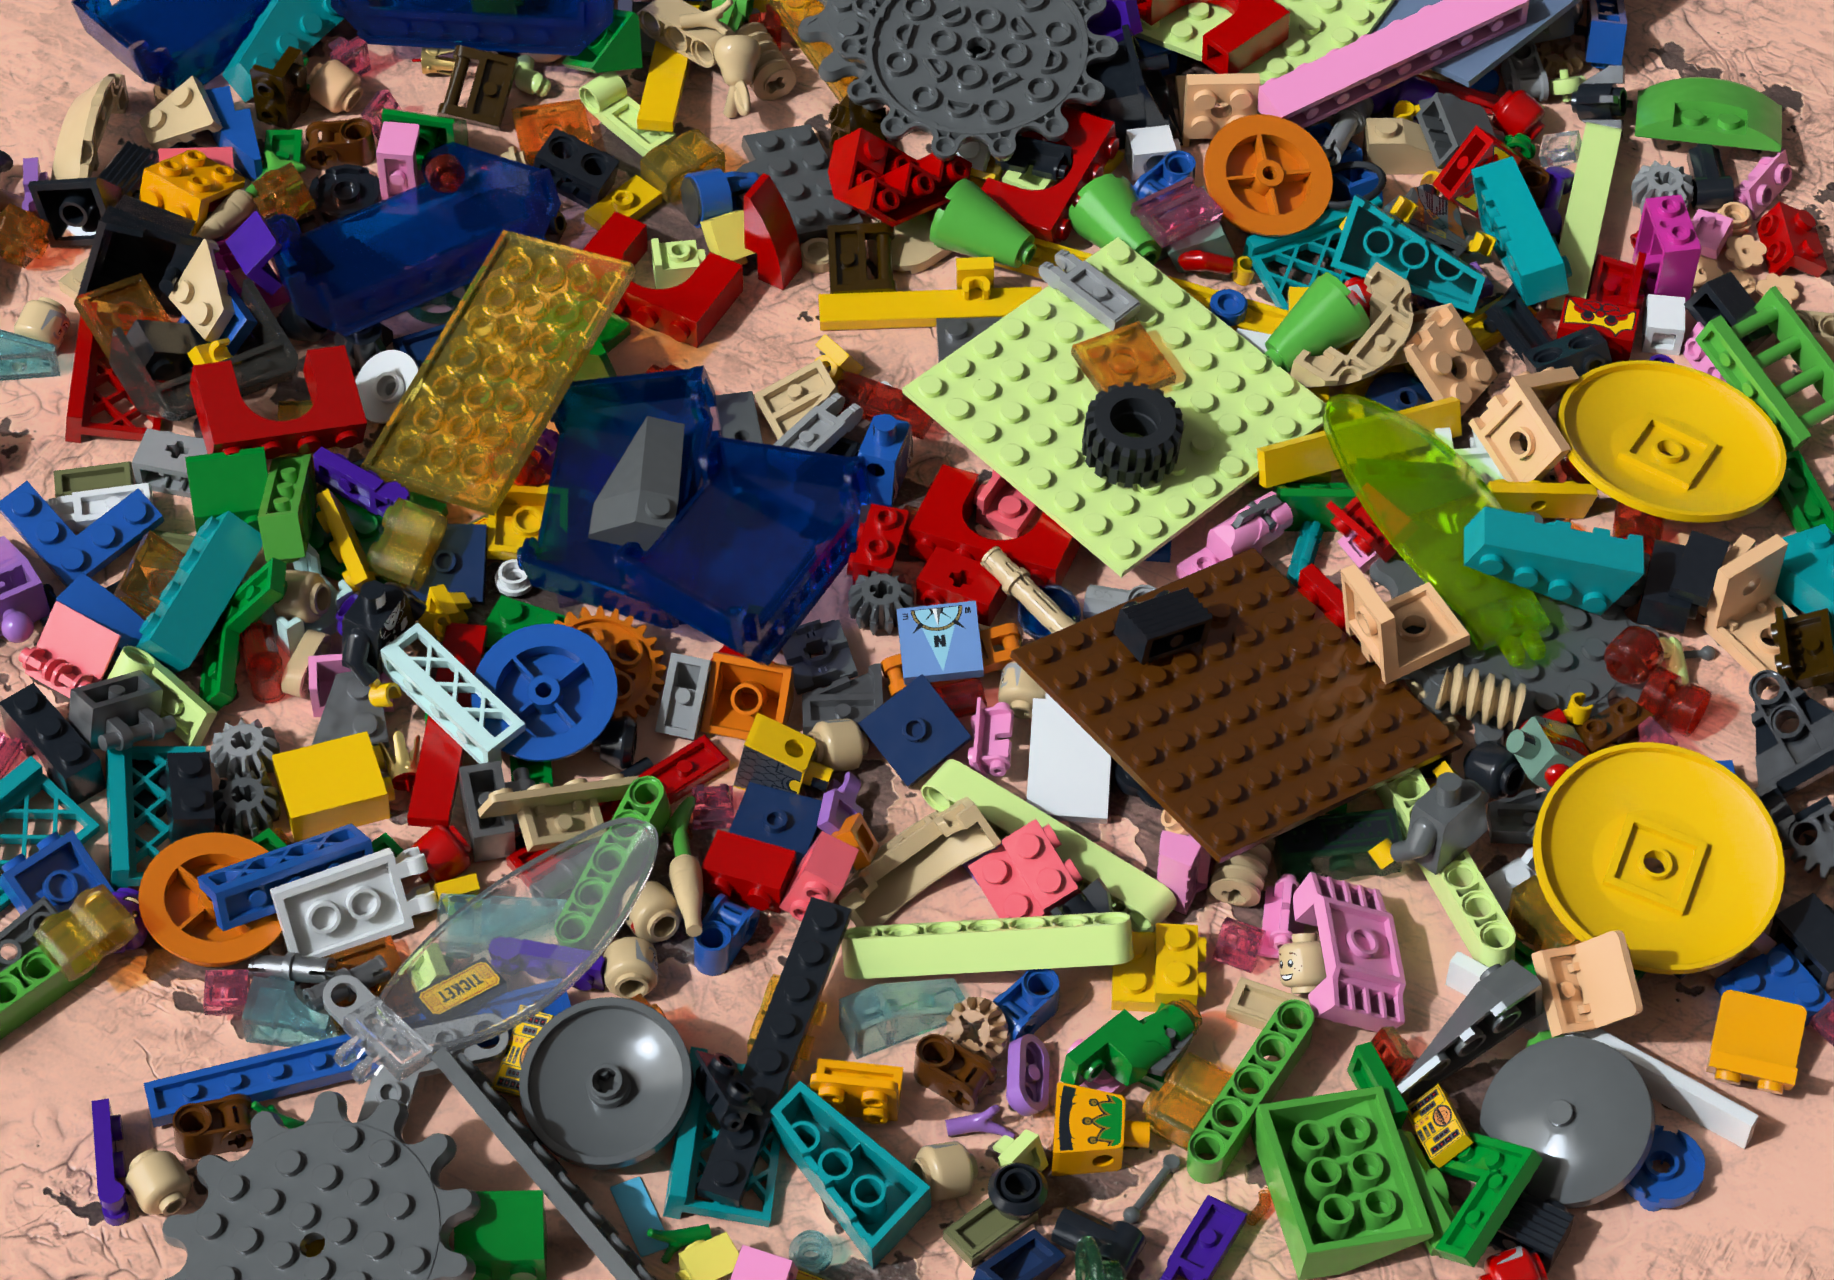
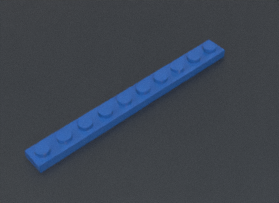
M559 982L502 996L455 1022L483 1016L495 1017L505 1024L510 1040L521 1008L556 1016L558 1013L571 1007L564 982ZM422 1016L399 1021L409 1032L431 1028ZM484 1029L476 1034L474 1040L479 1047L483 1048L498 1044L499 1036L495 1031H491L492 1029ZM348 1034L146 1082L144 1083L153 1127L155 1128L173 1123V1115L176 1110L188 1103L220 1099L231 1094H245L251 1097L252 1102H261L372 1075L376 1063ZM398 1049L395 1050V1061L393 1064L395 1066L400 1063H404L406 1066L411 1065L410 1055L412 1052L408 1050L402 1053Z

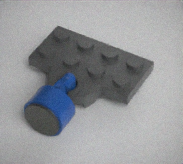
M810 124L744 135L741 147L749 163L743 164L736 172L724 173L720 168L688 173L681 185L684 212L688 221L696 228H701V221L732 211L744 210V195L763 173L771 177L792 217L799 244L805 243L812 238L828 239V225L863 223L857 211L834 199L828 176L830 160Z

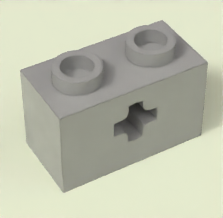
M147 428L132 461L135 483L151 484L152 491L191 498L185 457L207 454L204 439Z

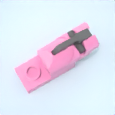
M1273 491L1255 501H1251L1232 517L1210 529L1206 547L1177 564L1175 575L1181 579L1251 548H1254L1261 554L1262 547L1280 537L1284 530L1292 525L1293 515L1291 508L1286 502L1283 503Z

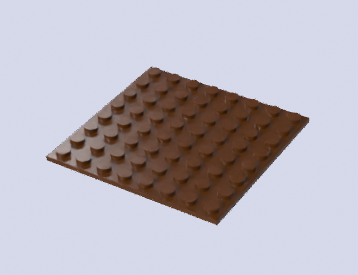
M1254 548L1014 649L1010 655L1219 864L1461 749L1464 743L1397 680L1385 685L1381 677V669L1376 662L1369 663L1363 655L1361 647L1341 628L1331 622L1315 604L1304 597L1287 578ZM1188 587L1189 591L1193 592L1194 598L1198 597L1199 603L1202 602L1203 607L1207 608L1208 613H1212L1213 620L1206 643L1203 646L1199 644L1196 648L1193 646L1190 650L1186 649L1184 652L1173 653L1170 657L1167 655L1164 659L1160 657L1157 661L1147 662L1143 666L1114 634L1119 610L1128 602L1137 601L1140 603L1154 598L1164 590L1173 592Z

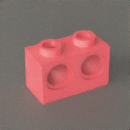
M821 831L795 869L779 908L790 913L795 919L802 921L811 897L833 903L844 887L859 849Z

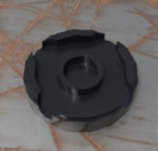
M344 164L332 166L326 169L325 174L319 179L317 175L312 180L309 188L312 210L318 209L325 221L330 224L342 226L359 224L372 218L382 204L379 178L376 175L374 177L369 174V169L358 165Z

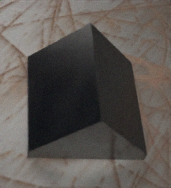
M99 177L30 181L28 184L51 248L92 245L99 220L109 205L115 207L122 198L121 187Z

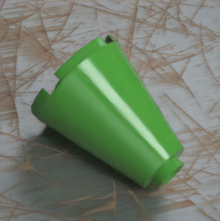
M1105 174L1093 179L1082 187L1078 192L1080 200L1075 207L1071 204L1069 208V219L1071 220L1073 230L1100 249L1119 237L1152 265H1155L1161 254L1162 246L1131 182L1124 176L1119 178L1115 177L1114 174Z
M965 178L956 182L945 196V198L950 200L945 211L938 208L930 228V241L938 248L971 257H993L994 263L1013 268L1029 264L1037 250V245L1034 244V235L974 182Z
M1325 272L1314 280L1265 342L1267 351L1264 354L1277 367H1281L1286 372H1291L1293 361L1303 349L1310 351V356H1321L1330 346L1337 350L1360 339L1371 327V323L1361 304L1358 303L1354 306L1347 297L1351 291L1337 277L1329 272Z

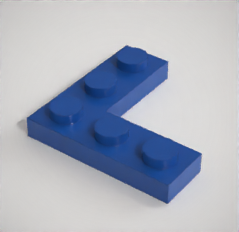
M25 481L0 500V513L66 587L81 573L92 578L164 522L163 515L139 488L77 535L73 533L28 481Z

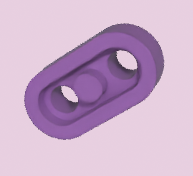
M1026 1034L1013 1040L1008 1047L1006 1098L1013 1110L1026 1117L1044 1110L1049 1100V1054L1043 1042L1033 1034Z

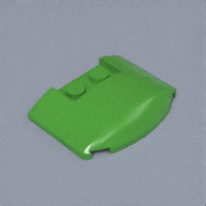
M1707 77L1672 79L1638 91L1635 136L1781 152L1782 106L1751 87L1729 80Z

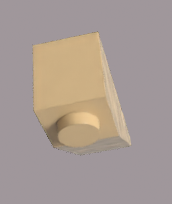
M1366 118L1362 145L1363 161L1376 164L1382 168L1386 175L1424 174L1431 170L1441 173L1443 169H1437L1420 124L1404 118Z

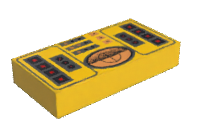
M521 1008L493 1082L492 1088L495 1091L520 1098L519 1078L525 1054L534 1037L555 1016Z
M1439 1084L1408 1106L1407 1116L1430 1160L1438 1168L1444 1166L1473 1143L1447 1092Z

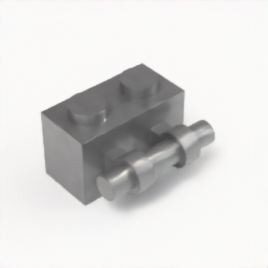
M141 670L71 689L68 723L92 750L101 749L107 751L113 748L118 751L131 748L133 743L146 739L152 742L162 739L165 733L175 731L177 727L176 720L172 715L160 718L163 689Z
M500 761L459 767L460 794L473 849L474 862L509 856L515 852V833L521 832L517 815L512 814L481 819L478 809L493 791L502 788H512L513 792L524 791L536 785L535 781L530 778L528 768L521 767L513 771L514 781L504 782Z

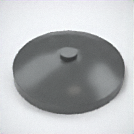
M617 997L596 998L577 1003L558 1013L548 1021L531 1042L525 1054L519 1078L520 1101L524 1115L531 1129L543 1145L556 1156L571 1164L599 1170L617 1169L636 1164L664 1147L685 1120L694 1089V1073L691 1058L684 1041L674 1026L655 1009L634 1000Z
M1576 1036L1543 1040L1530 1045L1513 1056L1492 1080L1485 1094L1480 1115L1481 1135L1534 1149L1543 1159L1530 1182L1525 1187L1528 1194L1543 1201L1548 1199L1558 1201L1566 1209L1596 1204L1624 1188L1644 1164L1651 1149L1655 1131V1111L1652 1097L1645 1081L1633 1064L1624 1055L1605 1043Z

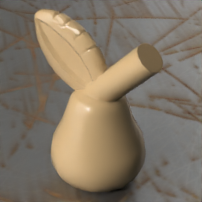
M724 36L717 41L714 47L715 60L721 70L724 82L729 85L723 114L728 118H736L738 113L741 116H747L751 111L747 85L752 80L754 70L761 56V47L758 41L751 36Z

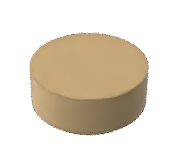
M812 238L803 243L801 246L803 268L812 273H826L829 271L828 239Z

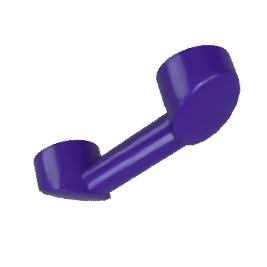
M1551 166L1546 168L1549 174L1548 192L1544 208L1539 211L1549 232L1558 235L1560 238L1562 218L1558 209L1562 195L1569 193L1572 189L1574 172L1568 168Z

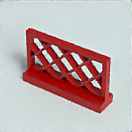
M82 303L66 416V442L81 443L82 435L141 441L147 428L135 427L130 421L142 414L153 423V430L160 431L166 381L158 380L157 383L155 380L137 379L126 386L116 376L128 369L134 374L119 346L135 320H163L97 313V304ZM103 327L120 329L124 335L112 341L102 332ZM112 353L121 363L108 369L99 360ZM108 381L118 391L105 398L95 388ZM147 386L156 395L143 402L134 392ZM126 398L135 408L122 414L113 404ZM103 410L114 419L107 424L91 422V417Z

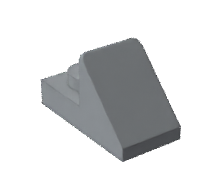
M671 652L655 732L693 740L697 739L707 696L712 665L711 660Z

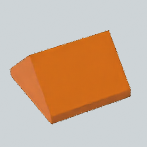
M714 652L701 732L746 740L757 713L787 726L794 703V666Z

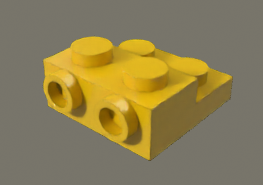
M514 483L490 484L487 521V559H518L530 562L565 564L568 489L557 488L552 485L532 487L518 486Z
M1156 923L1155 933L1132 932L1134 958L1127 963L1112 965L1111 1010L1122 1011L1125 1009L1127 1011L1156 1012L1161 1003L1177 1006L1185 1013L1196 1014L1198 997L1206 996V972H1198V962L1206 961V937H1198V925Z

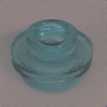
M815 1230L803 1231L791 1242L789 1259L796 1266L819 1273L830 1265L833 1259V1247L829 1239L821 1232ZM809 1251H814L818 1254L815 1257L804 1256Z

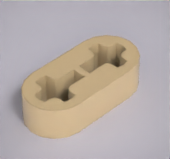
M308 629L305 632L284 670L281 682L283 693L300 698L307 696L309 693L308 656L329 655L331 648V636L329 634Z

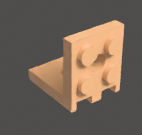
M1259 73L1186 74L1176 76L1175 91L1180 134L1183 142L1182 147H1189L1190 139H1210L1211 142L1218 131L1231 121L1257 114L1260 86ZM1215 104H1220V105H1221V107H1218V108H1217V107H1214V106H1215Z
M1452 303L1412 312L1414 316L1409 337L1402 350L1397 353L1393 361L1386 367L1409 362L1434 401L1452 396L1460 399L1462 417L1494 381L1498 373ZM1452 361L1457 367L1456 377L1451 372Z
M1572 366L1558 369L1549 367L1536 373L1525 371L1512 377L1508 381L1510 387L1503 394L1495 395L1486 404L1488 409L1480 417L1472 418L1468 422L1500 473L1508 482L1541 481L1572 450L1547 412L1565 394L1569 386L1580 379ZM1521 433L1526 436L1528 441L1526 452L1520 446L1519 439Z
M1778 534L1718 569L1703 629L1752 676L1763 670L1777 672L1774 656L1780 654L1779 646H1769L1761 640L1762 638L1773 639L1770 625L1776 622L1774 608L1783 606L1789 618L1798 616L1774 594L1788 543ZM1775 685L1768 686V687L1765 688V689L1768 690V689L1772 688V687L1775 686Z
M1355 563L1340 570L1346 632L1349 636L1355 634L1359 639L1362 653L1368 662L1375 661L1379 666L1385 685L1470 645V634L1430 582L1384 603ZM1412 625L1424 628L1418 634H1410L1405 631L1407 627Z

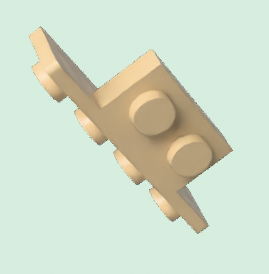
M622 773L608 775L600 781L587 782L586 778H578L562 786L550 787L549 783H540L529 787L527 790L513 792L512 788H502L488 795L489 798L478 809V813L481 819L516 814L527 852L600 842L606 828L598 803L622 800L631 783L638 779L639 776L624 777Z

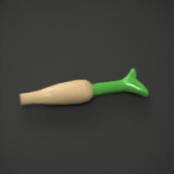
M267 150L265 152L267 161L266 171L245 190L237 189L228 194L210 214L195 236L214 241L226 234L252 213L255 208V200L275 181L306 171L305 165L294 160H280L272 151Z
M693 796L687 797L677 807L662 833L672 834L675 858L670 863L669 877L676 902L684 918L686 933L688 936L697 937L702 933L703 873L698 859L691 855L687 831L696 804V798Z

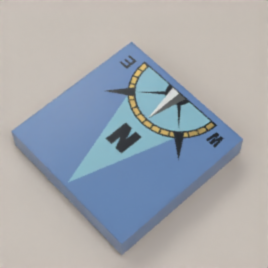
M976 601L896 609L904 685H908L921 674L929 682L984 677Z

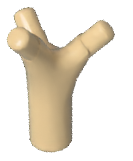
M726 0L722 5L708 11L679 15L681 29L708 27L719 31L723 35H727L729 30L719 23L718 19L723 18V13L733 5V1Z

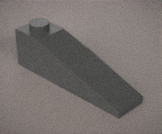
M650 416L646 417L594 502L588 539L665 555L674 531L685 424Z
M1510 960L1503 966L1495 964L1484 971L1479 978L1480 981L1476 983L1397 1086L1406 1105L1543 1014L1542 983L1538 977L1514 960Z

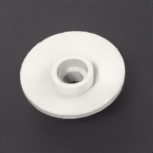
M387 350L376 354L364 364L355 382L366 419L379 424L391 423L403 417L413 407L417 400V390L421 385V373L417 363L411 356L399 350Z

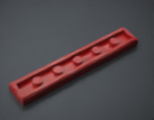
M451 623L446 627L443 647L473 675H475L476 669L484 656L488 636L487 626ZM438 668L435 681L453 682L454 672L449 668ZM458 693L457 702L462 707L472 708L471 693ZM429 715L407 821L408 826L433 828L435 825H443L449 828L459 782V767H462L465 750Z
M704 734L638 776H654L659 779L664 786L671 805L729 769V759ZM622 800L598 803L606 829ZM655 800L648 801V802L645 803V804H650V803L654 802ZM594 843L527 852L525 845L506 857L507 866L529 889L531 885L538 883L555 871L556 865L564 859H573L590 848Z

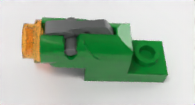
M1186 999L1170 1001L1159 1011L1140 1021L1124 1009L1066 1055L1061 1081L1080 1086L1086 1080L1088 1082L1094 1081L1103 1070H1106L1125 1086L1140 1081L1149 1073L1163 1076L1189 1047L1192 1038L1198 1034L1199 1027L1202 1025V1016L1197 1007Z

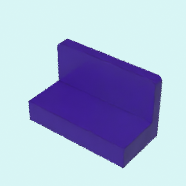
M1106 0L1107 5L1103 14L1087 24V28L1093 34L1110 36L1117 42L1123 40L1121 25L1128 24L1134 35L1143 32L1137 0Z
M254 211L225 242L245 275L273 296L282 284L268 261L281 249V244L264 217L258 211Z

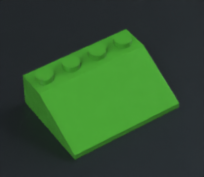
M1382 1086L1258 1104L1250 1134L1298 1280L1339 1275L1433 1237L1432 1226Z

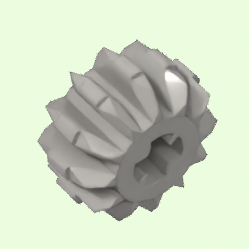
M1655 160L1651 166L1642 165L1631 185L1633 206L1640 208L1641 215L1645 198L1682 195L1686 208L1689 207L1693 200L1692 176L1684 173L1683 166L1672 167L1670 161L1666 165H1661Z
M241 717L238 725L232 726L225 722L223 732L214 733L213 745L209 753L219 779L227 778L228 781H232L235 771L241 777H247L253 770L255 775H257V779L267 776V773L274 772L272 755L280 753V746L275 739V733L271 727L263 728L259 719L251 724H246Z

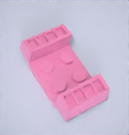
M1162 830L1157 881L1168 887L1174 894L1177 905L1173 910L1186 915L1197 892L1207 888L1215 859L1190 834L1186 836Z
M1310 872L1293 894L1295 921L1318 927L1327 977L1308 994L1314 1017L1385 1035L1405 1023L1403 993L1406 981L1393 914L1386 911L1379 889H1370L1360 884L1354 885L1344 880L1339 881L1329 876L1324 877Z

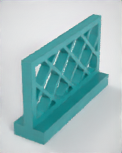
M1379 195L1370 201L1382 209L1383 202ZM1327 209L1314 224L1293 235L1269 237L1254 234L1247 237L1242 256H1248L1252 260V268L1256 271L1276 307L1288 310V303L1282 295L1284 287L1288 289L1289 287H1310L1316 277L1321 276L1325 272L1331 273L1342 283L1351 279V277L1345 276L1346 271L1342 270V273L1339 274L1321 267L1324 256L1332 259L1334 257L1336 249L1328 246L1330 241L1340 239L1342 230L1339 228V225L1348 215L1349 209ZM1309 250L1320 254L1317 265L1297 259L1298 252ZM1276 261L1288 267L1283 277L1269 272L1265 264ZM1292 267L1313 274L1309 285L1288 278Z
M132 746L121 751L115 748L106 751L110 885L114 891H117L119 888H128V886H140L144 872H137V864L147 855L153 859L160 852L156 848L167 838L169 839L168 825L155 816L156 811L166 803L165 791L153 783L159 777V773L164 769L166 770L167 753L206 752V746ZM132 759L149 760L157 767L144 776L132 767ZM144 789L158 798L148 809L134 800V796ZM134 813H136V814L138 815V817L135 818V819H134ZM145 822L160 832L149 842L135 833Z
M32 756L0 780V823L5 819H23V834H0V844H22V853L25 858L27 857V844L37 845L49 836L28 835V819H53L52 833L58 832V819L77 820L84 827L76 834L82 844L86 843L100 831V825L43 774L42 765ZM42 789L54 799V809H29V800ZM59 805L65 810H59ZM0 860V870H3L1 867L10 860ZM0 886L1 912L12 902Z
M692 1046L690 1048L689 1055L693 1066L694 1078L697 1068L701 1066L695 1052L698 1050L708 1053V1049ZM737 1063V1069L742 1075L746 1064ZM788 1080V1083H787V1086H786V1088H785V1091H784V1093H783L782 1098H783V1097L787 1094V1092H788L789 1080ZM694 1081L689 1111L674 1137L663 1216L680 1219L682 1212L769 1227L781 1145L773 1132L767 1135L760 1156L768 1164V1168L756 1176L752 1174L746 1192L752 1189L762 1200V1211L745 1209L742 1205H740V1208H736L716 1201L711 1203L694 1199L695 1189L698 1187L702 1175L697 1177L698 1169L703 1173L707 1164L700 1153L715 1144L720 1131H716L706 1119V1115L712 1112L714 1105L708 1104ZM705 1132L708 1137L703 1140V1133ZM771 1143L770 1151L766 1148V1145ZM766 1180L764 1188L760 1183Z

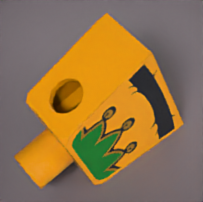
M1057 1082L1051 1176L1120 1170L1122 1168L1124 1146L1149 1148L1150 1122L1125 1120L1126 1098L1122 1095Z

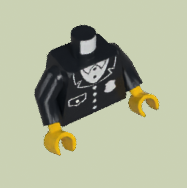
M376 580L368 581L361 586L359 596L342 620V666L349 668L364 687H370V703L375 707L381 708L392 707L393 703L390 699L400 698L401 689L394 682H380L379 678L383 673L380 650L415 625L416 620H419V624L432 636L443 637V634L437 630V623L440 625H450L451 619L443 613L427 612V605L403 586L393 582L383 584Z

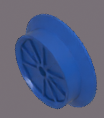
M560 624L531 625L506 635L488 650L480 661L474 675L525 723L526 730L505 745L501 751L527 761H555L572 756L588 747L602 734L609 724L618 698L616 672L606 651L586 633ZM471 693L472 708H480L481 698L476 693ZM485 718L484 728L494 737L510 726L503 719Z

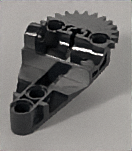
M1763 670L1754 675L1749 683V694L1755 702V712L1751 714L1752 723L1756 728L1755 758L1758 787L1755 790L1784 839L1781 843L1782 849L1788 850L1793 848L1794 853L1790 858L1791 861L1796 864L1805 859L1804 870L1809 874L1820 865V877L1826 880L1831 870L1834 869V807L1826 796L1794 814L1785 798L1834 771V712L1810 698L1800 687L1795 689L1788 685L1779 673L1773 670ZM1777 685L1780 687L1778 695L1773 699L1764 700L1761 698L1763 690L1768 686ZM1791 718L1800 720L1799 726L1794 732H1781V727L1786 720ZM1815 830L1818 832L1815 842L1811 845L1801 846L1798 844L1799 837L1804 831Z

